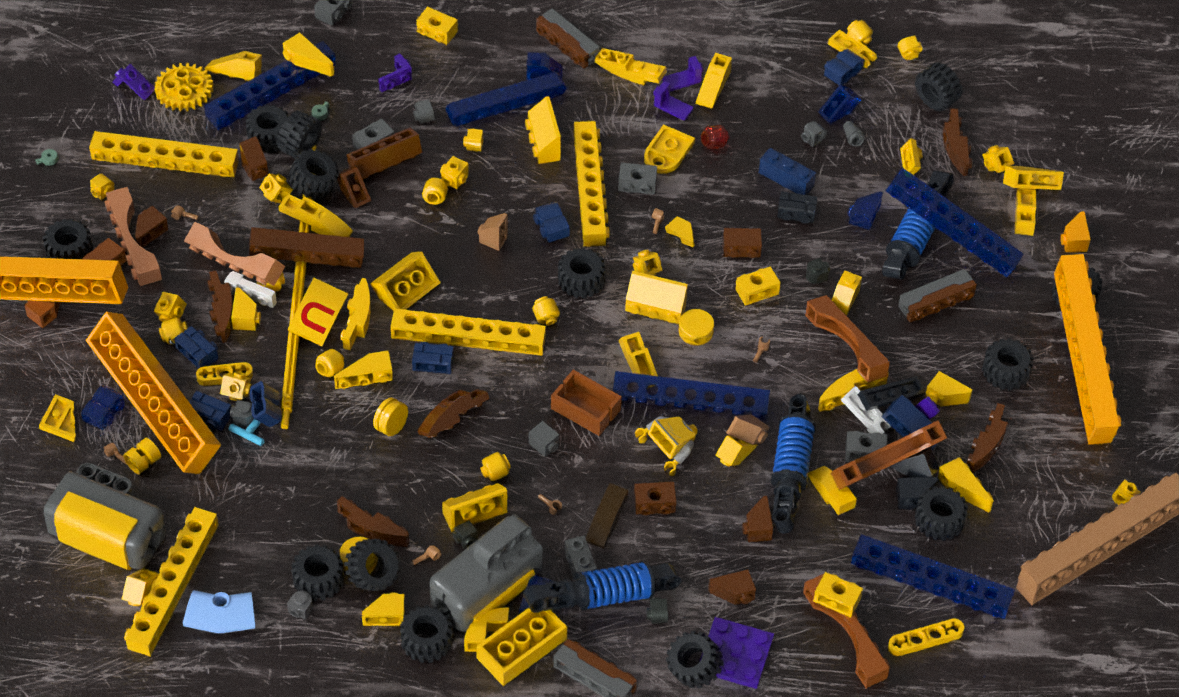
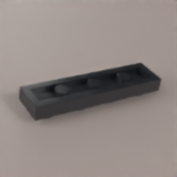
M915 376L865 389L857 395L866 411L891 405L901 395L910 400L923 396L926 391L918 377Z

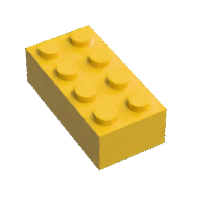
M528 608L476 646L477 659L504 686L567 640V626L551 610L534 613Z

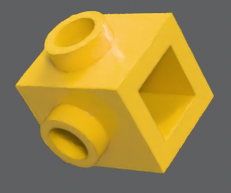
M995 145L988 148V152L982 154L988 171L1000 173L1005 171V166L1014 164L1008 147Z
M452 156L441 167V179L445 181L447 186L458 189L461 184L466 182L469 175L468 163Z
M269 173L259 187L263 191L265 198L277 203H281L287 194L293 191L286 182L287 179L281 174Z
M643 250L638 252V256L633 257V268L636 272L655 276L657 272L663 271L661 259L656 252Z
M162 292L153 312L159 317L161 322L173 318H181L187 303L179 295Z
M229 372L223 375L220 394L229 396L230 400L241 401L250 395L251 378L246 377V374L242 372Z

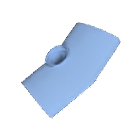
M193 590L185 612L183 626L213 633L255 629L252 593L228 595L224 592L210 594Z

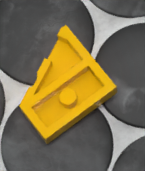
M55 394L39 424V429L75 442L74 401Z

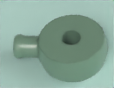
M324 102L323 105L314 106L311 115L320 121L325 120L328 116L327 108L330 104Z
M47 149L43 151L41 158L36 159L37 165L44 163L45 165L52 166L58 162L59 156L55 150Z

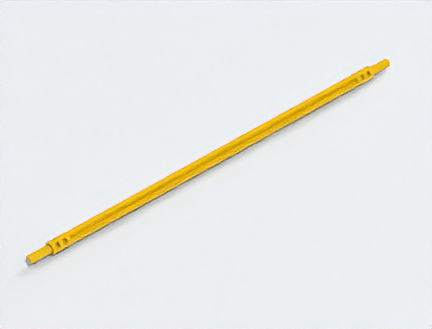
M316 145L311 148L313 151L316 150ZM300 221L299 232L309 233L310 225ZM296 262L290 323L303 299L306 262ZM290 331L288 334L281 401L282 429H288L289 417L292 413L299 335Z

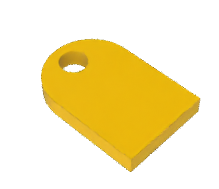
M663 125L645 150V165L657 166V173L660 174L673 172L694 145L695 138ZM661 162L662 165H655L654 163Z

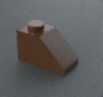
M255 136L239 143L242 167L249 178L254 181L268 175L267 161L257 137Z
M349 167L338 172L337 182L340 189L354 208L371 201L358 167Z
M151 206L147 210L142 211L137 218L135 238L137 244L142 248L169 230L167 218L155 207Z
M763 496L746 514V522L742 523L743 534H747L748 542L772 540L773 525L767 496Z
M748 569L709 579V593L734 605L748 604L755 600L756 588Z

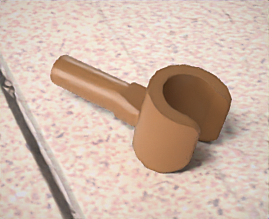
M176 206L171 211V217L175 220H179L181 216L198 220V215L187 213L181 206Z
M657 208L652 213V218L656 220L653 234H657L659 224L664 219V212Z
M763 336L759 338L758 352L753 359L756 363L763 351L769 350L770 339L767 343L762 342Z
M114 443L104 446V453L107 457L115 455L127 465Z
M542 494L538 495V498L550 507L549 512L552 515L557 513V510L553 507L561 510L562 503L559 500L550 501Z
M431 545L427 548L426 553L412 560L415 565L429 557L435 561L441 556L440 550L436 546Z

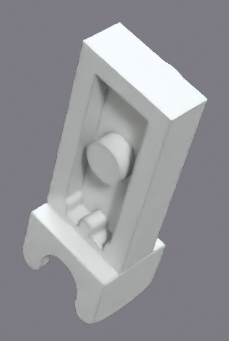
M232 271L224 281V283H229L231 295L235 296L236 288H240L252 300L259 302L263 306L273 308L277 303L275 291L244 279L242 274Z
M855 386L841 401L868 428L867 431L869 433L883 434L884 430H888L891 425L881 417L883 414L877 408L866 411L857 395L860 390Z

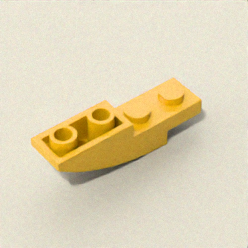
M604 48L600 50L594 59L595 63L607 71L641 85H645L647 81L660 83L667 72L665 66L634 60L632 54Z
M287 194L279 205L280 212L311 225V230L318 234L350 237L353 233V230L338 216L305 196L301 200Z
M362 278L360 284L355 286L354 296L352 299H349L347 304L350 315L347 322L348 326L346 330L343 329L340 338L343 341V349L351 350L357 336L365 338L368 330L371 307L369 287L365 278Z
M857 369L844 375L831 384L822 394L818 410L820 412L832 410L837 406L843 405L844 403L841 399L855 386L862 391L887 384L888 374L887 377L869 383L857 372Z

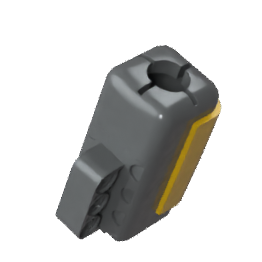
M91 463L82 464L76 473L69 471L44 507V517L48 533L57 536L59 542L127 570L145 568L166 536L163 512L158 506L134 497L132 484L128 478Z
M517 514L510 517L507 516L433 574L429 582L431 605L438 607V611L441 609L445 611V616L448 615L450 617V622H452V626L455 629L465 632L474 620H479L492 609L506 606L534 582L535 576L543 570V550L541 545L532 536L531 527Z

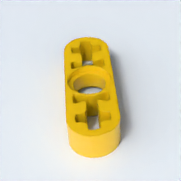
M246 362L204 366L197 370L196 377L198 384L201 386L221 385L223 379L219 375L221 372L233 373V371L242 372L246 370V377L252 379L253 369Z

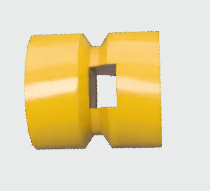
M144 438L136 444V448H131L124 453L123 458L128 467L134 473L140 475L149 467L148 464L152 465L161 458V453L150 439Z

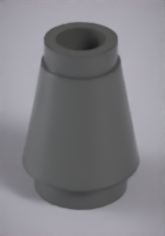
M848 121L843 125L847 141L850 145L859 146L864 142V133L852 121Z

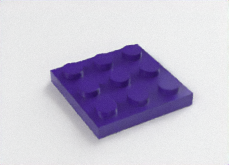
M715 617L708 636L720 648L723 655L721 658L723 666H720L722 671L720 674L717 673L716 677L757 689L774 633Z

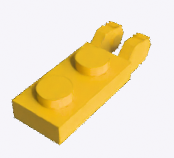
M838 30L828 40V45L838 51L849 49L864 59L863 67L865 68L870 65V61L874 62L877 58L876 54L868 49L867 46L856 41L841 30Z

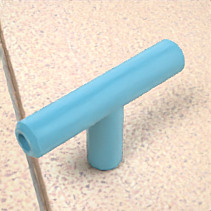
M255 419L246 430L235 424H230L228 428L229 431L259 446H262L265 442L264 439L253 434L260 425V422Z

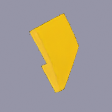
M676 217L665 226L666 232L680 237L682 244L691 247L695 246L694 233L690 222Z

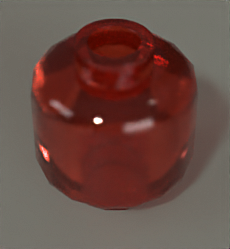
M722 125L708 126L701 133V142L708 149L725 147L729 139V134Z

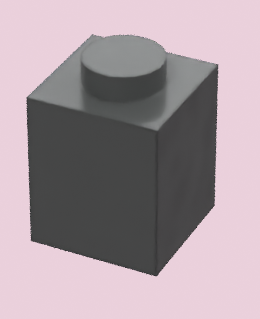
M542 421L529 432V444L546 457L558 449L559 434Z

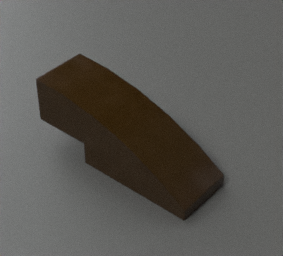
M612 483L609 484L586 537L587 543L604 549L628 499L627 489Z

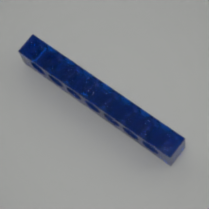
M323 41L314 45L333 62L334 66L336 65L335 53ZM286 60L204 105L205 116L217 130H220L230 123L243 118L253 109L256 110L257 107L272 102L277 97L288 93L290 90L317 77L321 73L296 66L290 60Z
M903 167L894 176L885 190L893 198H896L907 208L913 210L924 220H927L938 230L951 237L952 240L958 242L1005 277L1016 268L1024 254Z
M615 371L613 392L622 396L621 401H628V398H633L638 403H647V400L655 401V405L666 406V403H673L674 407L685 408L686 405L693 406V409L702 411L705 408H713V412L724 413V410H730L734 415H743L746 412L758 418H763V415H767L770 390L619 371ZM636 383L639 386L638 391L635 393L629 392V384ZM649 386H656L658 392L655 395H649L647 393ZM669 388H675L677 395L670 398L666 395V391ZM693 390L697 396L693 400H688L685 397L686 392ZM711 392L715 394L716 399L713 402H707L704 397L707 393ZM725 396H734L735 402L732 405L726 404L724 402ZM745 398H753L754 405L746 407L743 404Z
M862 534L852 556L851 564L858 568L873 571L877 575H884L897 582L909 584L916 589L931 592L935 596H942L955 603L967 605L974 610L989 613L997 618H1006L1015 592L1013 588Z

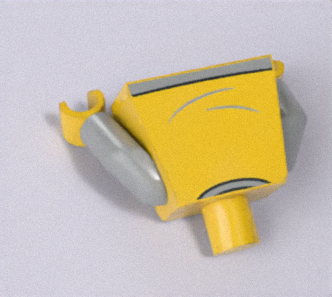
M659 416L646 425L647 428H638L635 431V436L638 438L639 443H645L648 434L669 459H674L673 461L666 462L664 465V471L667 468H673L669 473V476H673L676 473V466L678 464L681 465L690 455L694 447L693 441L697 434V428L693 424L687 425L680 417L668 418Z

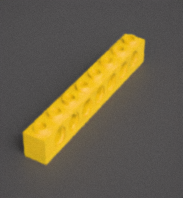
M596 121L574 122V144L583 246H606V238H609V227L605 226L608 223V212H604V209H607L606 198H603V195H605V184H601V181H604V170H600V167H603L602 156H599V153H601V142H597V139H600V129L596 128Z
M98 131L94 132L89 146L92 160L223 177H235L239 163L238 149Z
M394 309L391 322V338L543 356L546 326Z
M194 507L192 513L187 515L183 530L178 532L177 541L174 546L170 547L166 562L161 564L160 574L153 580L150 593L145 595L140 612H136L131 629L128 628L125 633L124 639L129 650L151 656L219 525L217 514Z

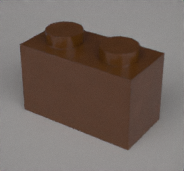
M724 228L723 257H761V228Z

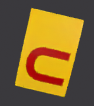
M313 278L288 327V331L323 346L347 299L348 293Z

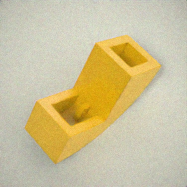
M509 608L492 609L479 620H474L465 634L464 651L477 652L476 646L487 638V631L496 632L509 623Z

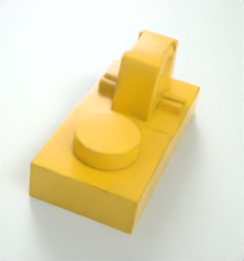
M912 138L900 148L904 176L907 178H911L920 170V160L923 158L922 149L917 147L916 140Z

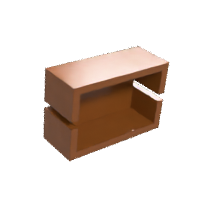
M573 369L564 379L563 384H560L551 395V409L600 436L609 425V421H612L621 411L622 396Z

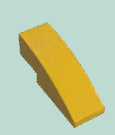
M1017 188L1015 234L1033 236L1036 224V189Z
M640 332L621 337L619 339L620 346L641 389L645 390L661 384L648 348L644 346Z
M822 466L809 472L808 477L827 505L831 504L838 515L855 508L856 497L848 487L841 490L838 489L830 473L832 471L829 468Z

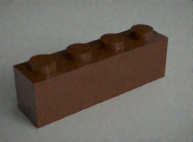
M407 128L346 155L349 167H358L362 179H365L369 175L382 172L390 166L398 165L404 160L416 157V155L422 153L419 134L412 128Z

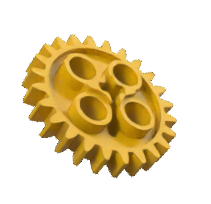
M180 63L179 67L172 65L173 69L166 68V73L160 72L161 77L157 76V82H155L157 100H160V104L165 103L166 108L171 106L173 111L176 108H179V112L183 108L189 111V107L196 110V105L202 107V102L207 103V98H211L213 80L211 75H208L207 70L203 71L202 66L196 68V64L190 67L189 63L186 66Z

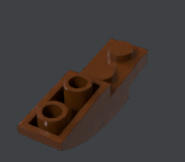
M951 109L948 122H944L943 142L954 166L963 176H967L968 169L972 168V158H969L971 144H968L967 136H963V131L959 130L962 118L958 116V109Z
M217 271L209 272L210 280H207L209 291L214 292L212 295L213 302L211 303L212 311H209L211 321L216 322V325H214L216 336H220L222 343H225L232 329L231 316L233 304L229 283L221 284Z
M479 389L472 392L463 390L454 392L442 400L428 414L419 427L418 434L433 438L439 432L453 428L455 424L461 422L459 415L467 413L468 409L481 406L484 401L489 399L488 392Z
M997 403L996 409L991 410L988 420L992 421L991 425H987L985 432L980 431L979 437L974 438L971 448L974 449V453H970L967 460L972 474L982 468L994 456L1003 441L1008 422L1001 420L1005 407L1003 404Z
M343 496L337 501L338 513L347 518L348 529L368 539L385 540L393 546L407 547L409 545L408 531L404 527H399L393 523L388 516H383L377 512L372 517L368 511H363L352 500H347Z

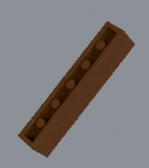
M251 227L249 256L263 253L276 260L361 268L364 257V239Z

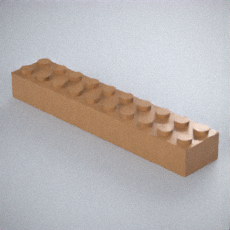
M1175 473L1170 477L1165 476L1157 485L1149 486L1142 494L1134 495L1129 502L1119 504L1111 513L1103 514L1098 521L1088 523L1080 532L1072 533L1067 540L1057 542L1049 551H1042L1034 560L1026 561L1021 566L1017 590L1033 605L1179 515V475Z

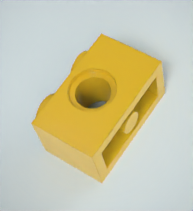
M427 7L417 19V32L447 45L458 32V20Z
M771 266L764 269L761 268L755 272L738 277L736 279V291L746 306L778 295L780 281Z
M825 572L815 590L814 602L851 618L861 600L863 588L853 582H847L837 575Z

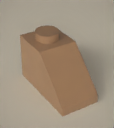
M503 213L490 217L484 224H481L478 229L479 243L499 251L508 238V214Z
M752 414L735 416L726 433L754 445L765 441L770 427Z

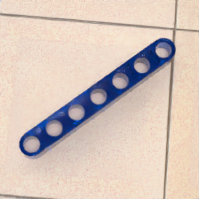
M554 72L452 102L446 106L445 111L454 126H459L540 102L545 97L554 98L565 93L567 88L560 74Z

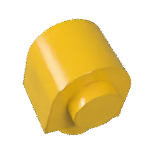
M915 36L904 38L897 45L903 59L906 60L917 58L919 53L922 52V45Z
M468 129L467 136H464L463 147H466L467 151L482 152L483 130Z
M98 174L90 180L91 193L100 200L106 197L107 192L114 191V182L103 174Z
M1124 480L1113 493L1112 499L1117 505L1125 504L1134 495L1139 494L1140 491L1134 483Z

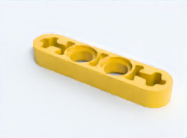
M950 619L894 635L889 639L888 651L894 656H902L957 640L963 635L964 624L959 619ZM951 627L958 629V632H955L954 629L951 630ZM938 631L941 637L933 638L930 632ZM917 636L921 638L922 642L915 644L911 641V638ZM894 643L901 645V648L894 646Z

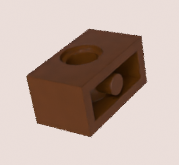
M674 482L634 484L636 515L675 513L676 494Z

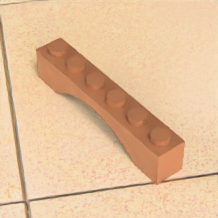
M128 187L107 192V200L104 201L107 212L111 211L112 213L110 214L112 225L116 224L117 226L115 228L117 238L122 239L120 242L121 247L128 254L125 256L128 266L132 265L133 267L131 269L133 279H137L140 286L162 280L160 267L155 255L139 246L129 232L130 221L135 210Z
M194 222L184 242L190 245V250L198 254L201 251L203 252L202 255L210 260L214 257L216 258L215 261L223 266L229 264L230 269L238 273L241 270L243 271L242 274L250 279L256 277V281L265 286L267 283L275 286L285 268L279 261L263 253L247 257L228 254L220 243L218 234L197 222Z

